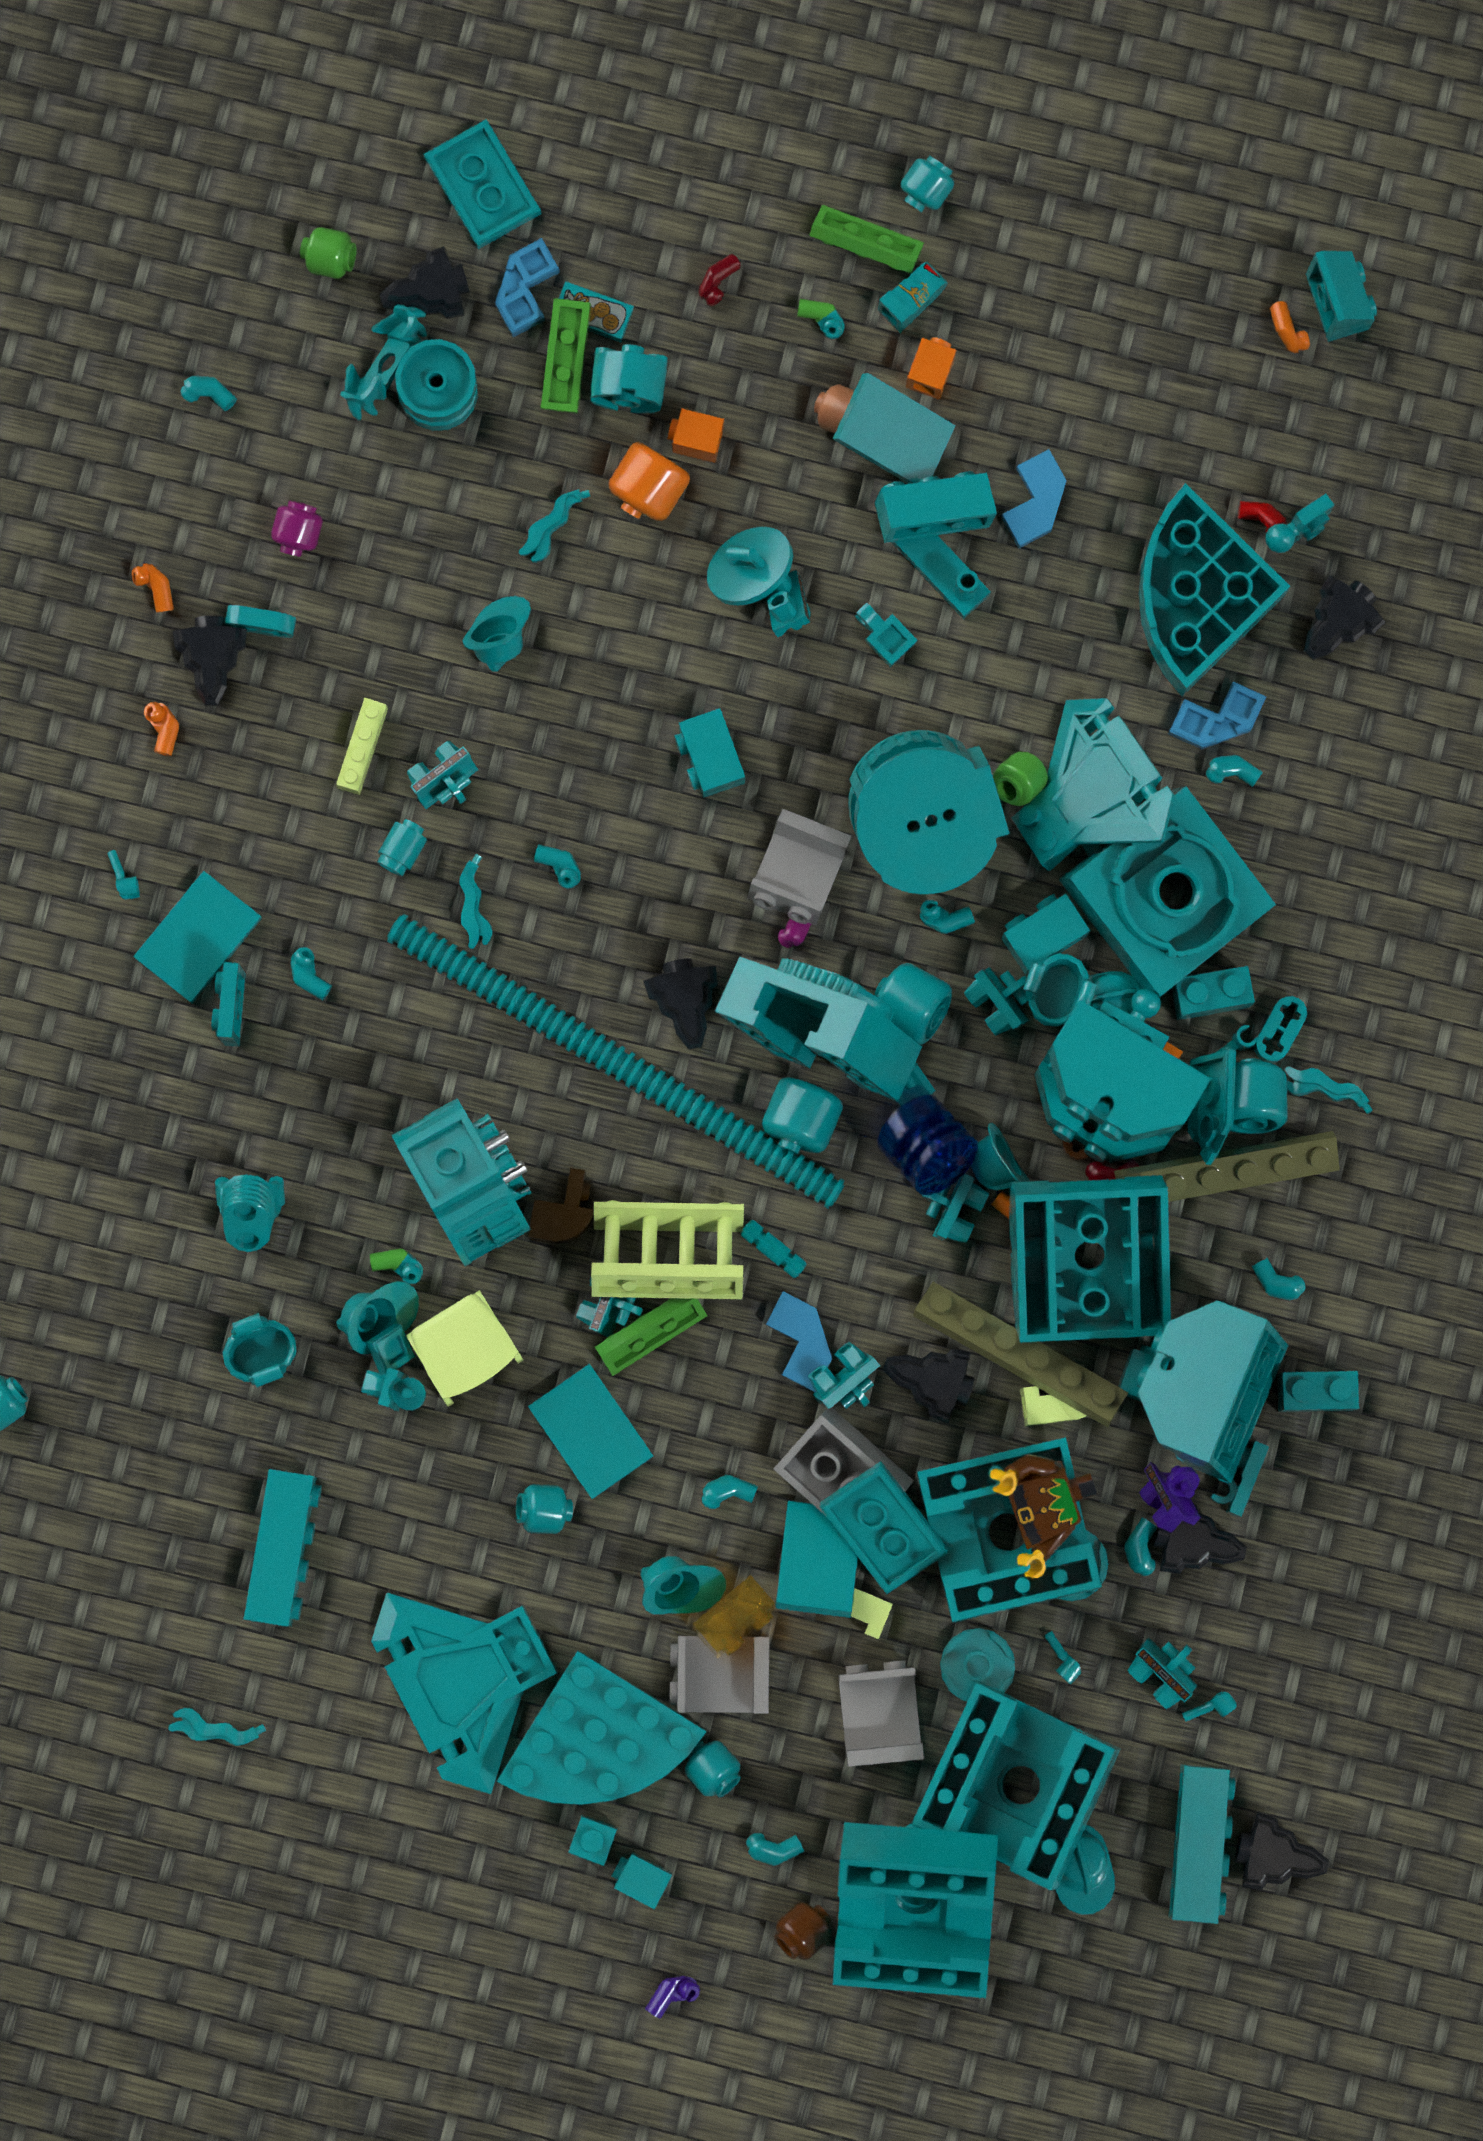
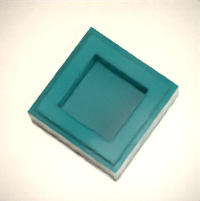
M392 1324L366 1342L380 1374L386 1375L388 1368L397 1370L415 1357L401 1324Z

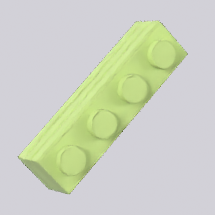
M364 698L336 783L338 789L360 795L388 711L386 704Z

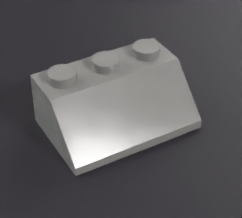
M833 1408L826 1409L773 1468L823 1514L824 1512L819 1507L821 1501L880 1461L883 1462L904 1491L914 1482L911 1477Z

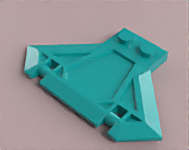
M1107 698L1066 700L1047 773V785L1030 803L1026 804L1011 817L1040 864L1049 871L1080 844L1164 843L1175 795L1168 786L1159 791L1156 789V786L1163 777L1120 716L1111 721L1108 719L1115 707Z
M387 1592L371 1642L377 1653L388 1648L394 1659V1662L386 1665L385 1669L428 1753L430 1754L440 1749L446 1763L437 1767L443 1780L492 1794L523 1691L558 1673V1670L524 1605L490 1623H485ZM408 1636L415 1648L409 1654L401 1642L402 1639ZM460 1737L467 1749V1752L461 1755L453 1742Z

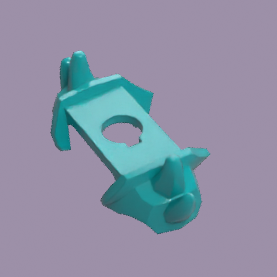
M396 305L389 317L372 326L371 331L387 335V342L365 377H359L353 364L346 368L345 389L341 392L340 396L346 399L350 412L357 420L362 419L361 409L370 415H378V411L374 406V400H385L387 398L386 391L395 379V373L401 357L410 347L422 341L419 336H427L425 327L417 320V318L426 316L420 308ZM395 356L394 364L382 374L383 363L389 357Z

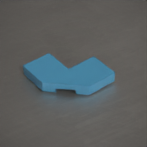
M542 238L509 255L495 305L512 337L545 321V317L529 289L558 274L559 268Z
M1049 449L1017 465L1016 468L1032 499L1002 514V519L1018 548L1050 533L1067 480Z
M1232 682L1218 714L1184 699L1168 734L1199 749H1204L1246 734L1252 730L1266 696L1236 682Z
M783 1291L766 1323V1326L799 1342L782 1376L816 1392L808 1375L821 1365H825L828 1368L832 1360L820 1318L815 1307Z

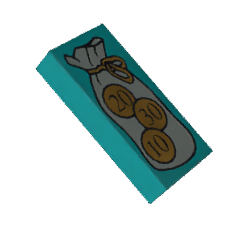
M565 281L559 299L591 303L588 331L621 343L634 311V306Z

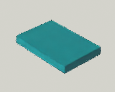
M487 119L423 154L428 166L478 250L541 215L538 204Z
M863 373L833 440L907 484H911L933 476L956 425L871 374Z
M203 871L133 957L193 1004L216 976V972L220 971L223 967V962L229 960L261 921L262 917Z
M590 1364L528 1406L591 1499H594L654 1457Z
M882 1461L820 1502L819 1507L886 1594H889L948 1554L947 1546Z
M788 1501L775 1608L851 1618L858 1556L831 1521L813 1504Z

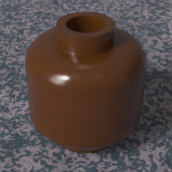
M798 1903L777 1921L775 1941L789 1958L794 1960L798 1957L802 1960H808L831 1940L832 1935L828 1925L832 1920L821 1906L816 1905L812 1907L807 1903Z

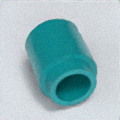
M407 819L404 820L403 824L395 822L378 851L380 857L377 860V864L403 877L406 870H411L427 842V839L422 835L424 829Z

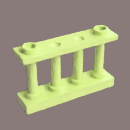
M615 1200L594 1202V1230H605L604 1263H592V1297L743 1299V1265H732V1232H741L743 1229L744 1204H731L728 1202L718 1204L619 1202ZM620 1230L642 1231L641 1263H619ZM657 1231H680L679 1264H656ZM695 1231L717 1232V1265L694 1264Z

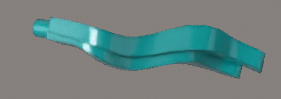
M578 489L558 497L552 512L531 525L528 530L527 542L519 549V554L526 556L535 551L536 553L531 557V561L534 563L546 559L551 551L552 533L567 523L569 510L572 505L583 502L582 499L591 497L590 491H580Z
M477 853L472 861L469 860L459 880L465 894L461 913V925L469 934L468 947L470 949L476 947L480 936H483V945H487L493 935L491 924L479 911L482 892L476 884L474 876L479 868L478 864L482 857Z
M1291 1066L1285 1068L1286 1074L1294 1080V1083L1287 1081V1091L1294 1096H1304L1319 1091L1332 1101L1353 1100L1359 1108H1363L1366 1114L1373 1111L1368 1104L1370 1101L1367 1096L1353 1083H1337L1316 1068L1301 1071Z
M182 1708L175 1711L173 1716L175 1718L182 1717V1720L168 1726L169 1731H182L192 1740L224 1739L235 1746L249 1743L257 1739L259 1734L266 1731L263 1724L256 1728L251 1727L245 1731H238L229 1723L208 1724L191 1708Z

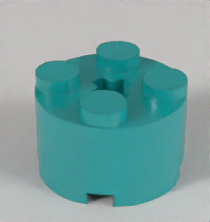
M623 345L622 351L606 347L596 348L590 390L591 403L618 411V406L630 407L632 413L660 411L664 398L668 357L659 354H644V348L638 345Z

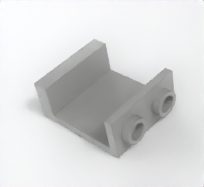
M782 809L756 877L751 882L747 899L752 900L755 905L762 909H775L788 914V917L797 923L816 925L847 852L851 835Z
M678 1636V1644H671L670 1666L678 1667V1682H670V1705H677V1713L769 1714V1637Z
M906 1660L884 1662V1670L869 1671L868 1664L845 1666L846 1674H838L847 1766L924 1759L914 1678L915 1667L906 1668Z

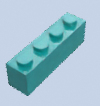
M269 1469L243 1620L292 1627L293 1619H300L303 1598L297 1597L299 1582H306L309 1569V1560L303 1559L305 1545H312L315 1533V1523L309 1522L312 1507L318 1508L322 1485H316L317 1477Z
M1180 1764L1168 1915L1172 1920L1218 1924L1219 1915H1225L1226 1892L1220 1891L1222 1877H1228L1229 1854H1223L1225 1838L1230 1839L1232 1834V1816L1227 1815L1228 1800L1233 1801L1235 1796V1778L1229 1777L1230 1770Z

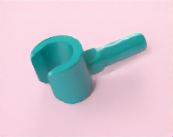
M116 850L109 851L107 855L115 872L116 888L120 897L125 900L139 898L140 891L137 877L125 878V872Z
M1241 1026L1233 1033L1232 1040L1216 1052L1226 1049L1246 1051L1257 1042L1258 1037L1250 1043L1243 1042L1240 1033L1250 1026Z
M1053 1631L1045 1635V1638L1058 1658L1063 1661L1056 1672L1065 1681L1072 1684L1081 1674L1080 1665L1064 1650Z
M1221 1691L1208 1702L1182 1713L1185 1722L1209 1713L1215 1708L1223 1718L1237 1707V1703L1228 1692Z

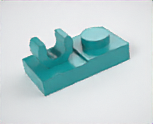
M1254 1441L1251 1442L1249 1448H1246L1238 1467L1241 1470L1238 1475L1237 1485L1234 1480L1231 1484L1217 1479L1228 1485L1229 1492L1225 1497L1211 1494L1210 1499L1217 1504L1230 1502L1226 1513L1242 1517L1269 1446Z

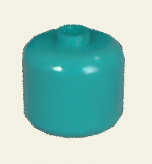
M903 963L895 968L888 978L884 977L876 988L875 996L892 1008L894 1016L891 1022L919 1045H923L932 1038L944 1020L951 1004L952 988L947 982L913 964Z
M1247 1058L1237 1062L1234 1123L1230 1131L1242 1134H1262L1281 1128L1288 1119L1287 1078L1285 1071L1275 1064L1256 1058Z
M785 1077L776 1085L762 1119V1128L769 1136L778 1140V1146L783 1147L786 1151L791 1150L797 1155L800 1150L820 1153L829 1144L843 1110V1103L837 1096L821 1087L803 1080Z

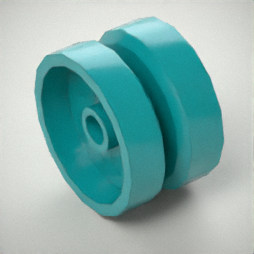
M442 339L424 340L410 347L401 357L395 373L396 390L399 402L406 416L416 425L432 431L450 430L462 424L471 415L478 399L476 372L468 354L458 345ZM436 383L439 387H432L431 385Z

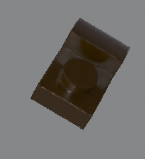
M570 1168L564 1205L534 1200L530 1222L531 1230L528 1233L529 1240L562 1244L577 1239L589 1228L594 1217V1210L580 1207L581 1202L588 1203L592 1184L591 1180H585V1170Z

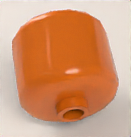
M635 442L629 447L608 484L611 493L623 501L621 509L637 519L643 513L653 520L663 521L670 515L688 486L690 475L686 470L641 442Z

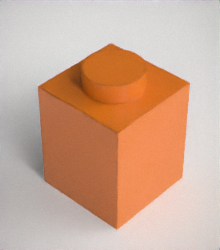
M932 337L928 340L922 338L907 377L906 388L940 400L957 350L951 348V344L943 339Z
M681 408L679 419L672 418L667 437V440L673 441V453L715 463L724 431V419Z

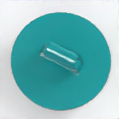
M771 527L750 528L734 535L716 551L710 561L707 571V583L711 592L719 601L735 606L751 604L765 598L776 590L787 577L793 562L792 546L782 532Z

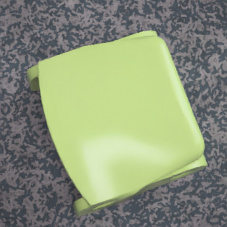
M480 1290L464 1297L420 1324L406 1335L424 1365L428 1376L448 1407L454 1404L451 1397L467 1392L486 1382L506 1367L514 1358L518 1364L524 1361Z

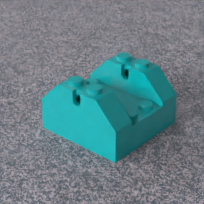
M1079 1000L1034 1073L1047 1125L1053 1128L1052 1133L1068 1143H1071L1073 1139L1079 1141L1086 1146L1084 1152L1089 1157L1099 1162L1107 1160L1110 1163L1161 1152L1176 1131H1179L1211 1080V1078L1082 1000ZM1088 1123L1094 1127L1095 1131L1093 1133L1086 1132L1083 1124Z
M1162 1175L1068 1182H1011L1009 1202V1228L1012 1253H1010L1011 1285L1015 1328L1020 1342L1156 1336L1160 1329L1164 1331L1167 1322L1171 1321L1168 1187ZM1084 1242L1098 1243L1104 1249L1102 1262L1094 1268L1081 1267L1075 1260L1076 1249Z
M1218 1300L1167 1322L1164 1331L1160 1329L1157 1332L1152 1344V1351L1156 1352L1153 1363L1150 1366L1144 1365L1137 1380V1386L1140 1387L1138 1394L1158 1442L1164 1448L1174 1452L1177 1459L1183 1465L1231 1484L1288 1348V1344L1267 1319ZM1168 1361H1171V1370L1165 1371V1364Z

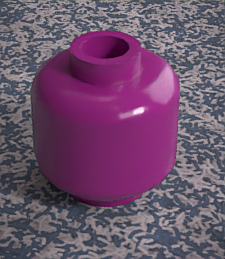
M292 500L288 501V505L278 507L271 531V538L274 542L281 544L280 552L301 557L303 550L312 551L317 547L323 523L322 517L316 513L317 507Z

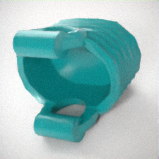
M1057 953L1045 958L1042 962L1032 963L1023 990L1029 999L1030 1009L1037 1021L1045 1026H1060L1066 1023L1079 1000L1091 1005L1097 985L1089 979V974L1082 961L1072 955Z
M247 1174L234 1176L230 1180L226 1177L217 1178L215 1180L216 1202L223 1218L226 1242L240 1251L252 1252L260 1250L269 1242L274 1220L278 1217L282 1206L285 1204L283 1178L274 1176L269 1179V1182L259 1176Z
M259 1313L233 1322L232 1335L228 1338L223 1350L224 1364L230 1374L244 1382H251L257 1388L283 1378L286 1368L291 1364L297 1352L295 1337L289 1328L275 1320H268L265 1316H260Z

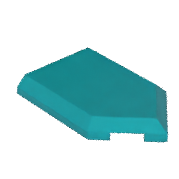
M1226 1049L1190 1060L1192 1068L1211 1078L1188 1117V1133L1193 1142H1198L1202 1148L1200 1155L1206 1165H1211L1216 1159L1234 1123L1236 1051L1234 1049Z

